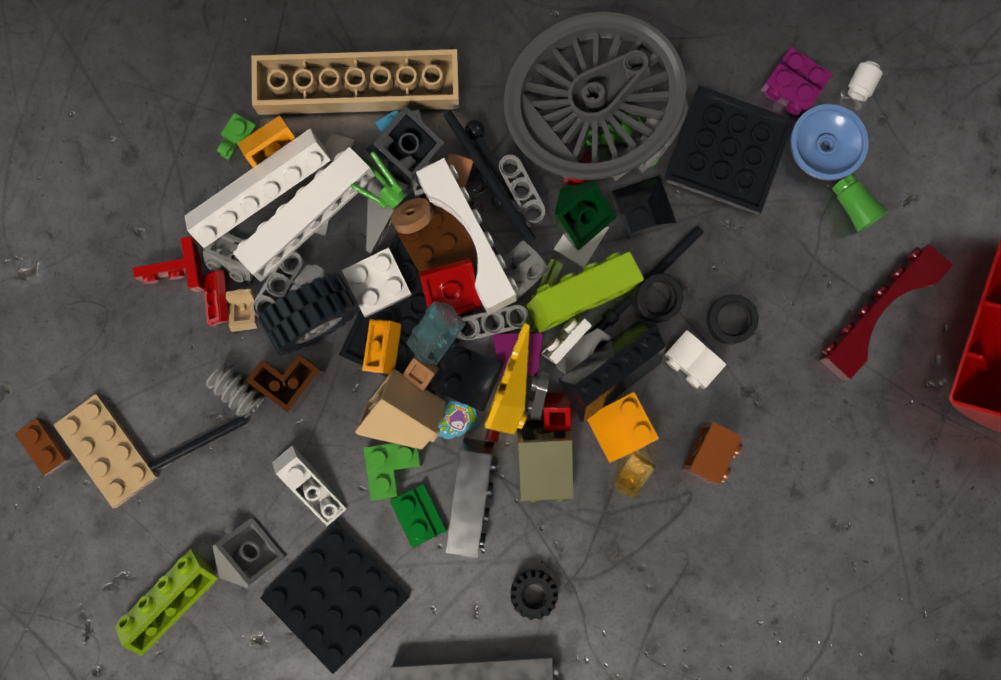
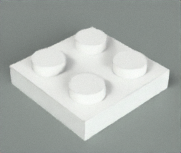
M389 248L342 270L365 318L412 295Z

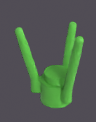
M371 152V156L388 181L367 158L363 157L362 160L384 185V188L379 193L382 198L354 183L351 184V188L378 203L383 209L389 206L393 210L407 195L402 191L403 188L396 182L375 152Z

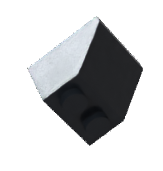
M405 106L373 140L366 151L369 154L375 152L389 172L400 182L406 184L415 178L416 172L426 165L444 142Z

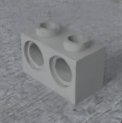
M524 240L503 258L506 265L503 271L507 278L512 277L519 290L515 292L516 300L550 270L540 255Z

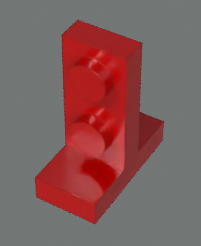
M191 236L180 238L183 259L133 267L134 278L142 281L143 284H155L159 282L160 278L169 277L170 280L184 278V274H186L188 289L194 292L204 291L198 242Z

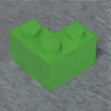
M395 443L364 448L371 501L400 496L397 470L422 466L420 449Z

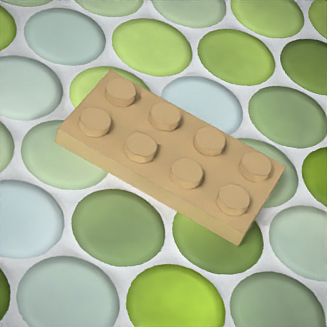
M100 394L93 395L54 424L58 433L113 509L119 507L159 477L156 472L151 470L149 462Z

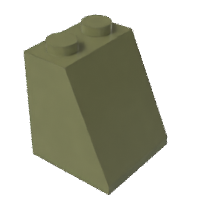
M525 421L522 429L517 428L521 501L537 503L541 500L561 502L567 499H574L571 432L545 431L544 421Z

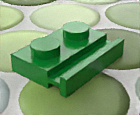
M425 484L390 500L412 548L447 531Z

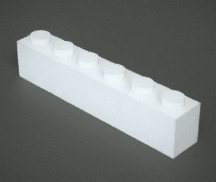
M308 129L186 214L184 217L187 231L205 248L331 161L324 145L313 131Z
M350 147L338 153L334 161L326 169L318 171L314 179L307 186L301 187L296 192L293 199L281 205L271 219L261 223L249 239L240 242L233 254L261 282L359 193L351 188L352 183L364 188L375 178L374 173Z

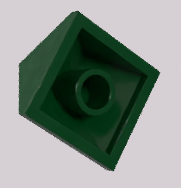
M595 181L560 188L552 221L567 240L579 251L616 219Z

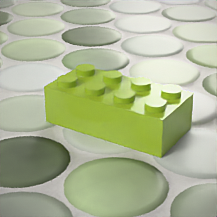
M616 252L605 258L606 261L599 265L597 262L583 268V271L577 275L573 272L560 279L561 282L554 286L548 283L537 289V293L531 296L532 300L526 307L539 333L615 299L641 283L644 278L631 253L627 252L621 255L620 252Z

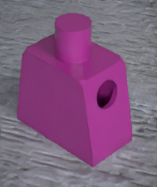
M529 333L527 377L537 376L543 333ZM519 334L493 335L497 361L504 363L500 377L504 373Z

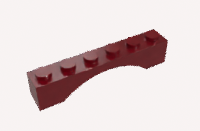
M930 244L921 249L919 247L915 248L907 257L909 262L904 267L899 266L890 275L892 278L891 282L887 286L883 284L873 294L876 298L870 305L868 303L864 304L856 313L859 317L853 323L848 322L840 330L839 333L842 336L836 342L831 341L823 349L824 356L820 361L842 381L850 380L868 361V347L871 334L884 310L898 297L909 291L928 288L937 284L953 266Z

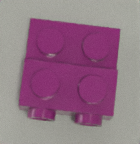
M791 46L761 90L772 101H779L785 105L791 114L802 116L812 107L833 74Z

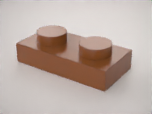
M34 419L15 433L43 476H48L69 461L41 419Z

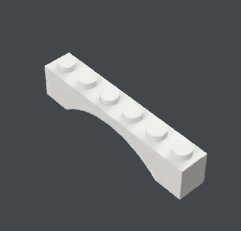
M443 158L417 171L418 181L429 202L452 214L465 227L473 240L478 255V273L475 289L487 314L489 315L517 301L515 292L519 291L512 277L507 278L503 271L506 268L504 260L500 254L495 256L491 248L494 246V242L488 231L483 233L479 225L483 222L476 209L471 210L467 203L471 199L465 187L460 188L456 180L459 179V176L454 166H448Z

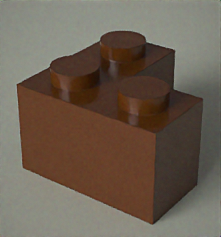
M299 354L285 373H282L271 363L261 360L246 381L286 412L294 413L325 372L306 357Z

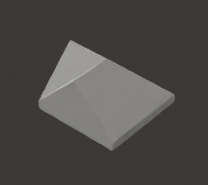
M250 518L212 546L219 578L245 588L255 584L285 558L253 518Z

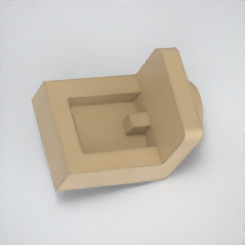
M237 289L226 292V299L229 303V328L231 332L257 329V316L253 312L255 296L252 290Z

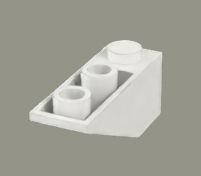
M293 446L272 462L276 475L326 526L347 510L345 505L310 463Z

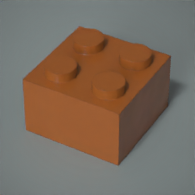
M715 422L704 423L681 470L709 484L720 485L721 481L725 482L730 474L731 468L728 466L732 458H737L743 444L740 441L743 436Z

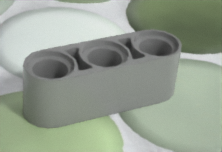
M506 155L499 162V176L507 192L510 193L515 207L518 211H522L526 217L527 225L529 227H538L544 221L545 206L520 159L514 155ZM511 164L517 168V171L513 174H507L503 168ZM520 186L526 187L529 193L523 197L518 196L515 193L516 188ZM532 208L537 209L541 215L537 219H531L527 216V211Z
M293 252L269 275L253 303V312L257 317L260 316L264 304H274L278 298L288 294L289 289L292 287V282L307 265L305 259L297 252ZM292 259H298V267L294 270H288V262ZM279 281H285V289L282 292L276 293L275 284Z
M507 305L489 315L485 310L459 316L452 321L451 332L455 338L474 340L522 328L523 323L529 320V313L524 306ZM513 310H516L518 313V319L515 323H512L510 320V313ZM489 315L494 319V325L491 329H488L485 325V320ZM467 321L470 325V330L468 334L463 335L460 327L463 322Z

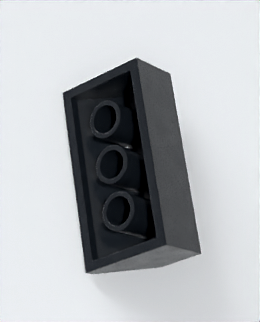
M637 320L559 378L581 422H585L661 364L666 346L655 324Z

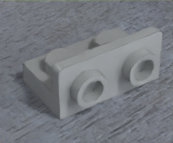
M225 233L203 250L204 265L211 271L224 270V274L230 276L233 280L249 285L253 281L251 272L233 254L243 239Z

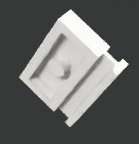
M578 316L571 318L559 333L548 342L540 354L547 360L557 364L592 325L585 318Z

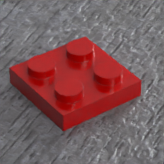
M470 258L419 272L431 322L482 308L480 298L475 289L476 279Z

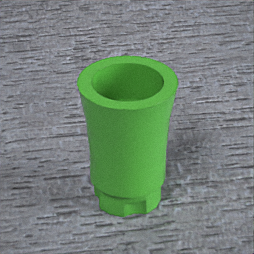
M853 173L843 178L832 188L836 195H838L837 199L852 220L857 233L863 231L889 212L867 190L861 180L858 181Z

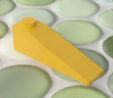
M527 322L523 323L486 415L485 428L515 434L517 428L522 429L526 421L527 414H524L530 329V325Z

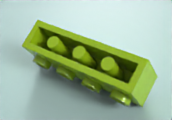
M192 549L181 557L114 626L121 645L143 656L216 582L218 577L209 560Z

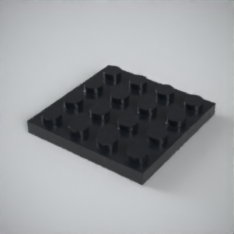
M698 85L663 181L760 215L794 119Z
M338 522L260 597L332 674L410 598Z

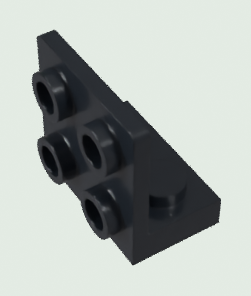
M450 341L439 365V370L429 389L483 412L504 367V363Z

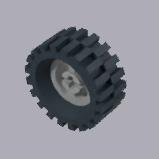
M333 273L332 275L327 274L322 278H315L312 282H306L300 288L289 291L286 296L278 298L276 303L270 304L266 308L267 310L262 311L258 320L277 354L287 355L292 351L296 352L304 346L307 347L313 342L323 339L327 334L333 333L335 329L342 327L346 324L345 322L354 318V315L358 314L360 308L341 275Z

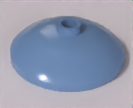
M835 104L818 105L807 110L795 123L790 137L791 152L798 166L808 175L827 181L845 178L856 171L865 160L869 146L868 133L861 119L851 110ZM821 144L827 145L828 150H822Z

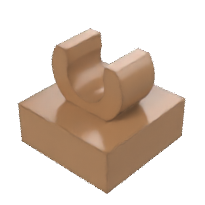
M417 354L402 376L423 392L439 369L436 365L427 361L425 357Z

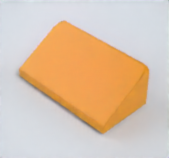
M370 319L362 371L390 374L395 369L401 332L400 323Z

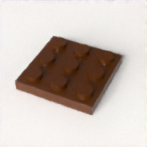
M438 206L432 208V220L419 231L402 234L395 229L418 272L470 258L474 275L478 273V255L471 236L465 227L443 208ZM479 224L480 227H481V229H482V231H483V233H484L485 230H484L483 226H482L481 224ZM492 246L491 248L495 256L498 255V252L496 251L495 247Z

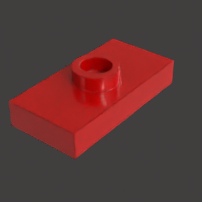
M215 270L202 276L208 326H217L229 322L224 270Z

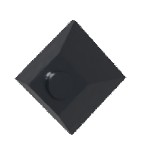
M660 175L611 192L628 239L676 224Z

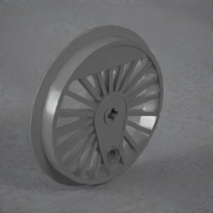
M592 12L567 18L550 26L536 36L524 48L512 66L504 92V113L508 129L513 140L527 158L555 175L578 180H595L623 174L653 157L675 132L686 103L687 85L684 66L678 52L669 39L654 26L641 19L615 12ZM600 38L614 39L606 63L599 65ZM593 39V68L587 70L578 42ZM622 40L634 44L627 54L616 58ZM573 45L583 73L578 75L559 51ZM643 48L645 51L650 53L651 56L647 57V55L640 50ZM553 56L573 81H568L543 66V64ZM658 62L664 71L651 76L650 67ZM635 67H641L638 70H633V68ZM539 72L568 89V91L531 83L535 74ZM666 80L669 81V91L637 94L641 89ZM527 91L563 99L530 102L526 98ZM668 101L665 112L629 104ZM548 109H561L544 116H541L537 111ZM623 112L660 120L661 122L654 131ZM565 118L552 128L548 125L549 123ZM615 118L647 136L648 139L638 146ZM610 123L632 150L630 153L621 157L618 156L607 124ZM570 125H572L571 128L564 135V137L560 140V138L557 135L566 128H568ZM582 127L577 144L572 154L568 150L567 145L571 142V140ZM590 127H592V163H579L578 161ZM599 127H602L613 160L599 163Z

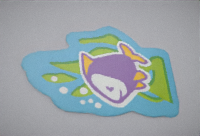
M449 401L443 410V413L446 415L438 426L440 429L438 436L451 439L461 436L467 430L479 428L481 424L475 409L456 401Z

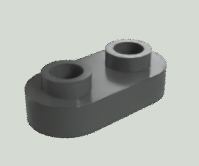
M540 371L539 376L534 375L531 391H535V396L528 399L526 413L530 414V419L537 421L541 419L550 373Z

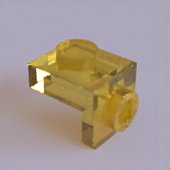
M634 451L617 474L614 485L622 494L636 499L641 488L655 470L656 465Z

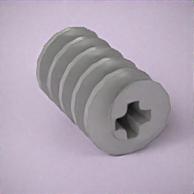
M224 363L210 375L206 386L210 389L214 388L213 392L215 395H222L221 401L224 403L229 402L228 406L231 410L237 409L236 415L238 417L245 415L244 418H247L258 409L266 396L262 395L256 398L255 395L258 390L254 388L249 391L248 387L250 384L247 381L243 384L240 383L243 374L240 373L234 377L233 373L236 368L233 366L225 369L227 363Z

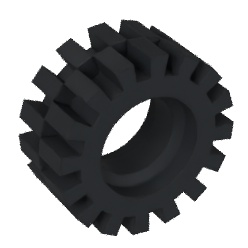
M530 569V571L522 572L512 583L510 592L511 602L515 611L520 613V616L527 617L529 620L536 618L540 620L544 616H549L550 612L555 609L556 602H558V590L549 574L541 570ZM532 584L541 586L545 593L542 602L536 605L529 604L524 598L525 589Z

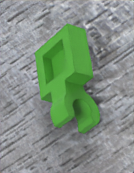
M233 113L221 133L226 140L219 145L217 152L221 153L220 156L230 160L238 147L237 143L257 130V126Z

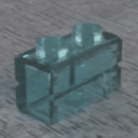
M433 302L426 309V314L420 323L413 328L412 334L406 343L414 351L413 354L418 361L437 365L463 329L465 323L458 316L453 306Z

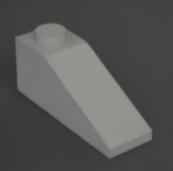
M380 171L381 175L388 181L383 172ZM375 177L369 183L367 190L382 198L379 193L384 188V185ZM396 180V182L403 188L402 191L406 195H408V185ZM406 197L393 210L389 206L383 209L378 203L368 198L366 251L370 256L376 254L392 225V213L398 206L404 203Z

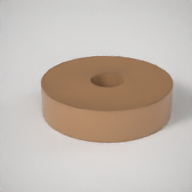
M411 199L402 203L394 210L391 221L399 233H414L424 228L432 220L433 210L426 199Z

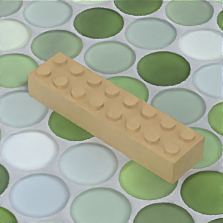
M457 49L252 55V106L258 115L394 111L396 109L401 111L405 106L409 110L460 109Z

